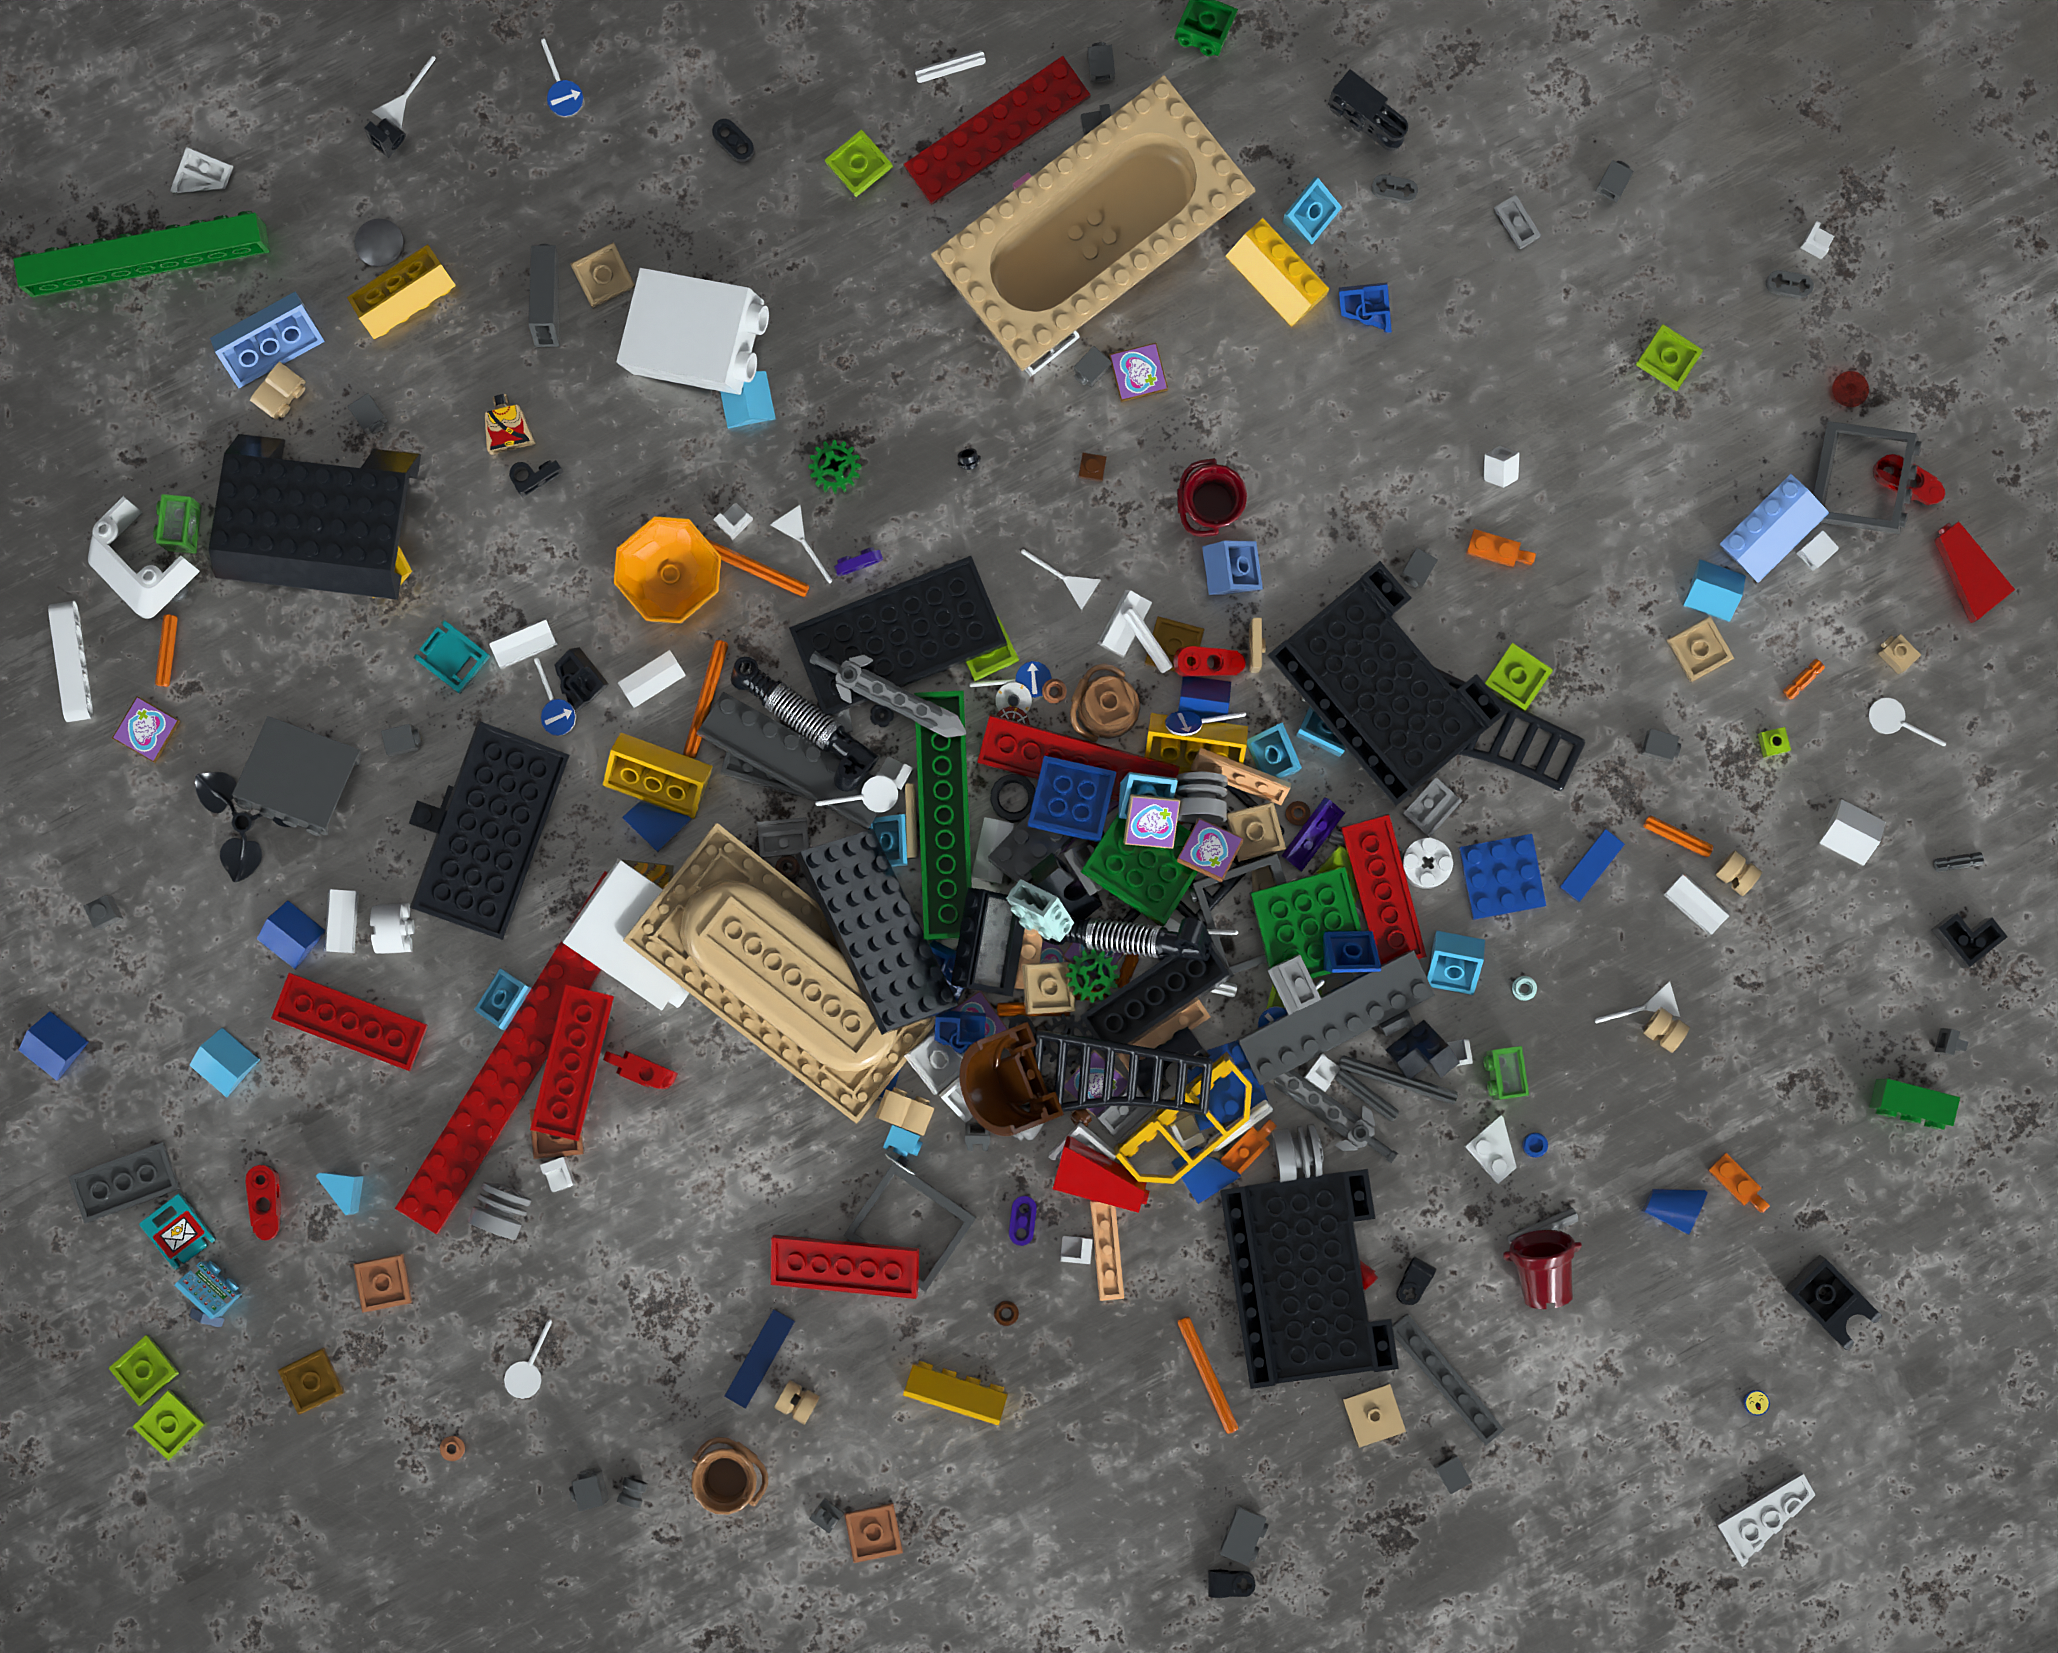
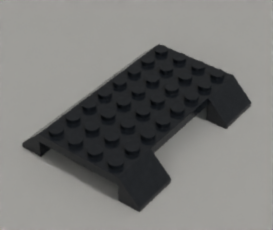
M238 434L224 452L208 548L215 578L398 600L402 576L394 572L409 478H418L421 454L373 449L360 468L283 460L285 439Z
M1379 561L1362 575L1356 583L1267 656L1396 807L1504 716L1508 710L1477 673L1458 690L1454 691L1393 620L1392 616L1408 603L1412 597L1382 562Z
M1368 1169L1322 1174L1321 1176H1310L1309 1178L1301 1177L1291 1181H1274L1220 1190L1250 1389L1275 1386L1278 1383L1368 1371L1381 1372L1399 1369L1392 1319L1369 1320L1354 1222L1376 1219Z

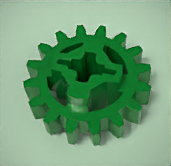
M833 440L831 446L825 441L823 442L824 448L822 450L819 447L815 448L817 456L810 455V459L814 464H809L808 468L815 471L810 474L811 479H818L815 483L817 487L822 484L824 485V492H827L829 488L833 489L834 494H837L838 488L846 492V485L849 484L854 487L855 484L852 479L860 478V474L856 470L862 469V466L855 463L860 457L859 455H852L855 450L853 446L848 450L846 449L845 441L840 446L837 445L836 440ZM833 451L841 452L846 456H837ZM825 455V463L819 468L820 460ZM832 462L839 465V471L834 472L833 469H830ZM851 466L849 475L844 478L845 470ZM831 477L835 479L836 482H829L824 478Z
M1092 949L1090 955H1087L1086 951L1083 950L1081 952L1082 958L1076 955L1072 958L1075 965L1070 963L1067 965V968L1072 970L1070 973L1065 974L1066 978L1071 979L1067 987H1074L1073 996L1078 993L1081 994L1080 1001L1088 997L1089 1002L1094 1003L1095 997H1097L1101 1002L1104 1000L1103 994L1109 997L1112 995L1110 988L1116 989L1118 987L1113 982V980L1120 978V975L1114 974L1118 965L1111 966L1110 962L1113 958L1105 959L1104 951L1096 955L1095 949ZM1087 960H1094L1091 966L1080 965ZM1103 965L1107 969L1108 976H1105L1103 973ZM1096 968L1095 976L1098 979H1095L1093 982L1089 984L1090 976L1087 975V973H1090L1092 970ZM1076 975L1082 980V988L1077 982ZM1095 986L1105 987L1099 992H1091Z

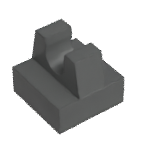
M1941 1028L1935 1052L1954 1055L1955 1050L1966 1051L1968 1042L1959 1039L1960 1031Z
M966 1123L965 1144L968 1151H973V1144H982L983 1151H988L990 1131L986 1130L979 1123Z
M824 1498L809 1519L830 1534L844 1512Z

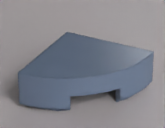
M193 1307L189 1314L190 1318L206 1325L222 1327L224 1322L222 1317L210 1319L200 1309Z

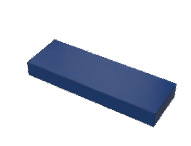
M1604 829L1559 887L1577 902H1580L1625 844L1607 829Z

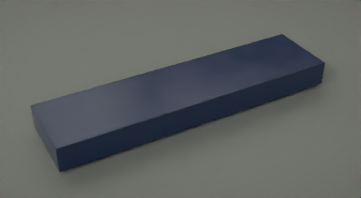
M773 1309L724 1397L745 1409L747 1408L794 1325L795 1320Z

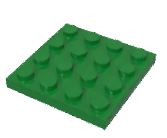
M1117 814L1080 872L1158 925L1164 927L1198 871L1177 862L1191 831L1177 822L1173 849L1128 845L1123 842L1127 819L1119 818Z
M1345 867L1335 868L1249 893L1269 968L1300 954L1311 979L1330 974L1331 972L1324 970V932L1362 931Z

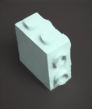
M1022 879L1010 890L1006 898L1012 907L1011 911L1019 917V923L1027 930L1031 931L1032 928L1037 930L1047 940L1053 938L1061 942L1074 924L1058 897Z

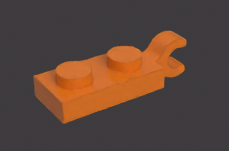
M1477 529L1473 530L1466 553L1510 567H1514L1516 561L1532 565L1536 553L1519 550L1520 542Z
M1269 1119L1258 1131L1252 1126L1220 1159L1222 1161L1221 1164L1233 1172H1239L1241 1175L1270 1145L1265 1138L1277 1125Z
M1724 1153L1708 1169L1743 1206L1750 1202L1760 1213H1764L1770 1205L1757 1194L1762 1188L1727 1153Z

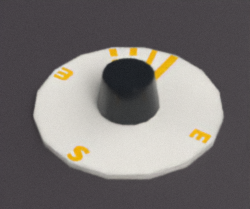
M1011 682L1003 685L998 690L996 706L1002 715L1004 714L1002 709L1008 712L1014 711L1017 708L1015 712L1022 716L1030 710L1032 696L1023 684ZM1007 713L1008 718L1013 719L1014 713ZM1015 713L1014 718H1020V716Z
M887 1153L885 1154L897 1165L916 1175L914 1171L907 1167L909 1160L906 1157L900 1155L896 1159Z

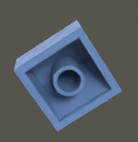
M1221 541L1202 546L1209 595H1228L1263 590L1256 541Z

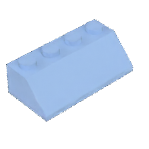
M296 291L210 338L215 353L238 388L270 372L279 361L284 364L324 342L323 337Z
M1790 474L1720 545L1740 567L1759 583L1829 512L1800 481Z

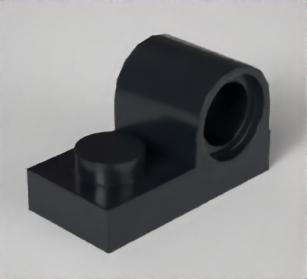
M388 118L381 120L377 126L370 121L364 127L370 143L387 158H390L406 137V133Z
M549 460L538 467L539 471L536 473L525 462H517L511 466L509 471L510 479L522 498L564 473L556 460L553 462ZM527 470L528 477L523 481L517 480L518 472Z

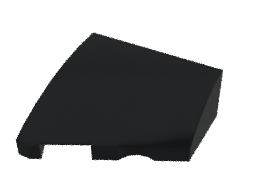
M580 647L569 649L554 664L557 676L561 680V692L566 694L567 701L574 708L575 714L609 685Z

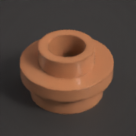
M1050 679L1042 687V695L1050 703H1059L1066 696V686L1059 679ZM1053 686L1058 690L1055 696L1050 694V688Z
M457 1436L446 1437L440 1444V1453L448 1461L460 1459L465 1452V1444ZM450 1444L456 1446L455 1453H450L448 1451V1446Z

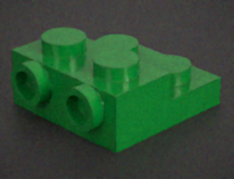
M1189 0L1177 26L1174 39H1177L1178 43L1184 47L1194 46L1199 48L1206 56H1219L1238 9L1217 0Z

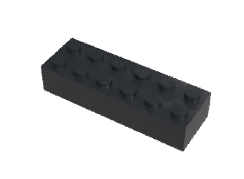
M1212 942L1211 954L1207 961L1168 956L1080 1017L1094 1039L1133 1045L1232 978L1234 974Z

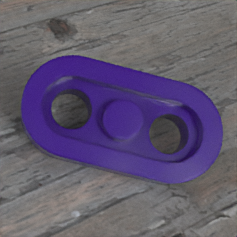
M870 547L862 550L860 556L851 558V555L838 559V564L834 566L837 576L847 575L881 562L883 560L881 551Z
M1020 1196L1012 1204L1009 1237L1014 1244L1019 1246L1027 1245L1034 1236L1037 1208L1035 1201L1028 1196ZM1023 1203L1029 1206V1210L1026 1213H1022L1019 1210L1020 1205ZM1019 1228L1026 1230L1025 1237L1020 1238L1017 1236L1016 1232Z

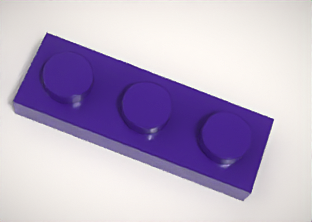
M1324 797L1281 857L1302 872L1344 816L1345 812L1330 799Z

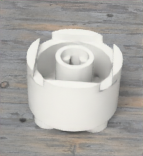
M1423 838L1415 841L1406 848L1401 859L1407 882L1414 887L1422 889L1434 888L1442 884L1449 877L1453 868V858L1450 850L1444 843L1433 838ZM1422 858L1432 861L1430 863L1431 869L1429 867L1424 869L1421 866L1424 863Z
M409 903L372 906L370 926H373L374 934H371V940L376 954L412 952L413 944L410 934H414L415 925L414 920L409 919Z

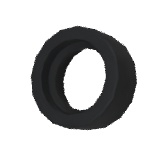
M1020 774L1002 776L995 782L991 790L990 801L993 810L999 817L1007 821L1022 820L1031 812L1036 790L1031 781ZM1010 783L1022 785L1028 794L1026 806L1017 812L1005 810L999 801L1001 789Z

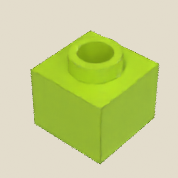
M1785 727L1757 734L1763 758L1791 751ZM1774 737L1779 738V746L1773 744L1772 740Z

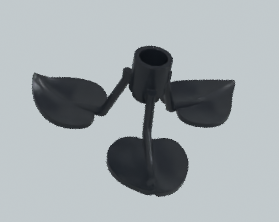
M224 772L198 773L195 776V789L201 804L213 813H221L226 809L227 804L230 806L234 816L232 818V827L237 832H240L242 840L239 838L227 840L221 847L220 860L233 882L244 880L258 868L262 859V849L259 843L247 841L245 832L254 826L256 819L263 816L260 813L252 815L247 811L240 813L236 811L233 802L230 800L234 799L232 794L237 783L231 775ZM277 817L272 819L279 826L291 827L283 823V819Z

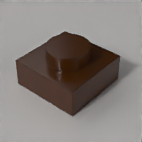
M1083 452L1078 478L1102 482L1107 456Z

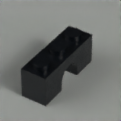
M1053 853L1030 870L1034 880L1032 885L1058 897L1070 917L1073 916L1075 919L1085 920L1103 905L1098 893L1096 892L1090 896L1080 879L1068 885L1073 881L1068 866Z
M1188 1026L1178 1030L1169 1041L1155 1048L1206 1058L1210 1057V1054ZM1152 1058L1139 1060L1137 1085L1147 1097H1151L1154 1059ZM1164 1061L1161 1093L1171 1086L1166 1079V1070L1173 1062ZM1188 1065V1069L1190 1071L1197 1067L1193 1065Z

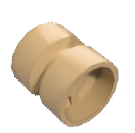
M1734 850L1720 865L1715 875L1724 883H1732L1731 888L1741 896H1744L1757 882L1762 871L1752 863L1746 864V858Z
M1660 1007L1645 1026L1643 1034L1653 1041L1660 1040V1046L1673 1053L1687 1035L1690 1027L1679 1019L1674 1021L1672 1019L1673 1015Z
M789 1380L774 1408L784 1414L792 1413L793 1419L805 1425L820 1396L810 1390L802 1391L801 1385ZM794 1396L800 1398L797 1406L790 1403Z

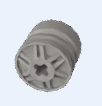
M1204 771L1183 773L1176 776L1178 780L1177 785L1179 786L1176 788V794L1185 797L1180 799L1177 821L1196 824L1198 818L1211 824H1217L1227 820V803L1217 799L1228 794V790L1224 788L1228 785V778L1226 776Z
M1314 1124L1307 1125V1136H1304L1302 1126H1297V1138H1292L1288 1128L1272 1130L1273 1152L1280 1182L1296 1180L1297 1168L1301 1167L1306 1178L1310 1177V1166H1313L1315 1176L1322 1175L1323 1149Z
M483 1182L481 1189L491 1194L490 1196L478 1194L477 1198L486 1203V1207L474 1206L468 1223L490 1233L516 1240L522 1224L513 1219L514 1214L525 1216L527 1211L517 1206L518 1204L530 1206L532 1200L511 1187L499 1183Z

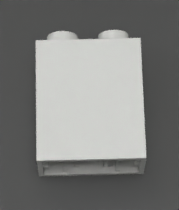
M640 268L616 362L634 375L741 395L744 382H751L756 373L757 356L751 352L756 334L762 335L767 328L769 320L768 307L763 305L764 300L748 287Z
M618 858L561 940L565 945L660 1010H663L667 1002L678 1008L689 992L623 942L628 932L663 889Z

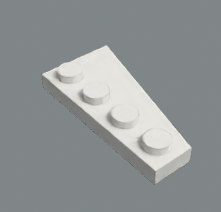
M1799 1472L1716 1522L1738 1563L1743 1567L1748 1562V1559L1756 1551L1758 1552L1774 1533L1777 1534L1783 1528L1782 1525L1790 1517H1794L1815 1496V1493L1805 1475Z

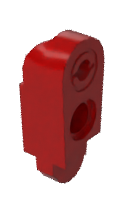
M1889 454L1880 458L1873 467L1875 480L1879 484L1898 492L1904 458L1896 454ZM1917 466L1916 487L1909 486V489H1912L1911 500H1918L1928 506L1935 505L1944 499L1945 489L1942 483L1937 480V477ZM1890 467L1892 470V474L1883 471L1884 468Z
M1196 646L1177 649L1173 660L1175 672L1180 676H1233L1242 672L1246 665L1244 656L1237 650ZM1209 656H1211L1214 660V666L1212 668H1210L1207 665V659ZM1188 657H1191V658H1192V660H1193V661H1191L1192 665H1188V663H1187V658H1188Z
M606 1050L603 1057L604 1061L618 1067L616 1073L619 1076L645 1087L651 1086L658 1089H667L674 1084L678 1075L677 1072L629 1051H625L622 1057Z
M257 1165L248 1171L245 1179L250 1223L253 1226V1233L259 1239L267 1241L275 1238L278 1231H280V1178L274 1168L268 1165ZM259 1175L265 1177L263 1184H259ZM263 1197L267 1198L270 1202V1207L267 1211H263L259 1206L260 1200Z

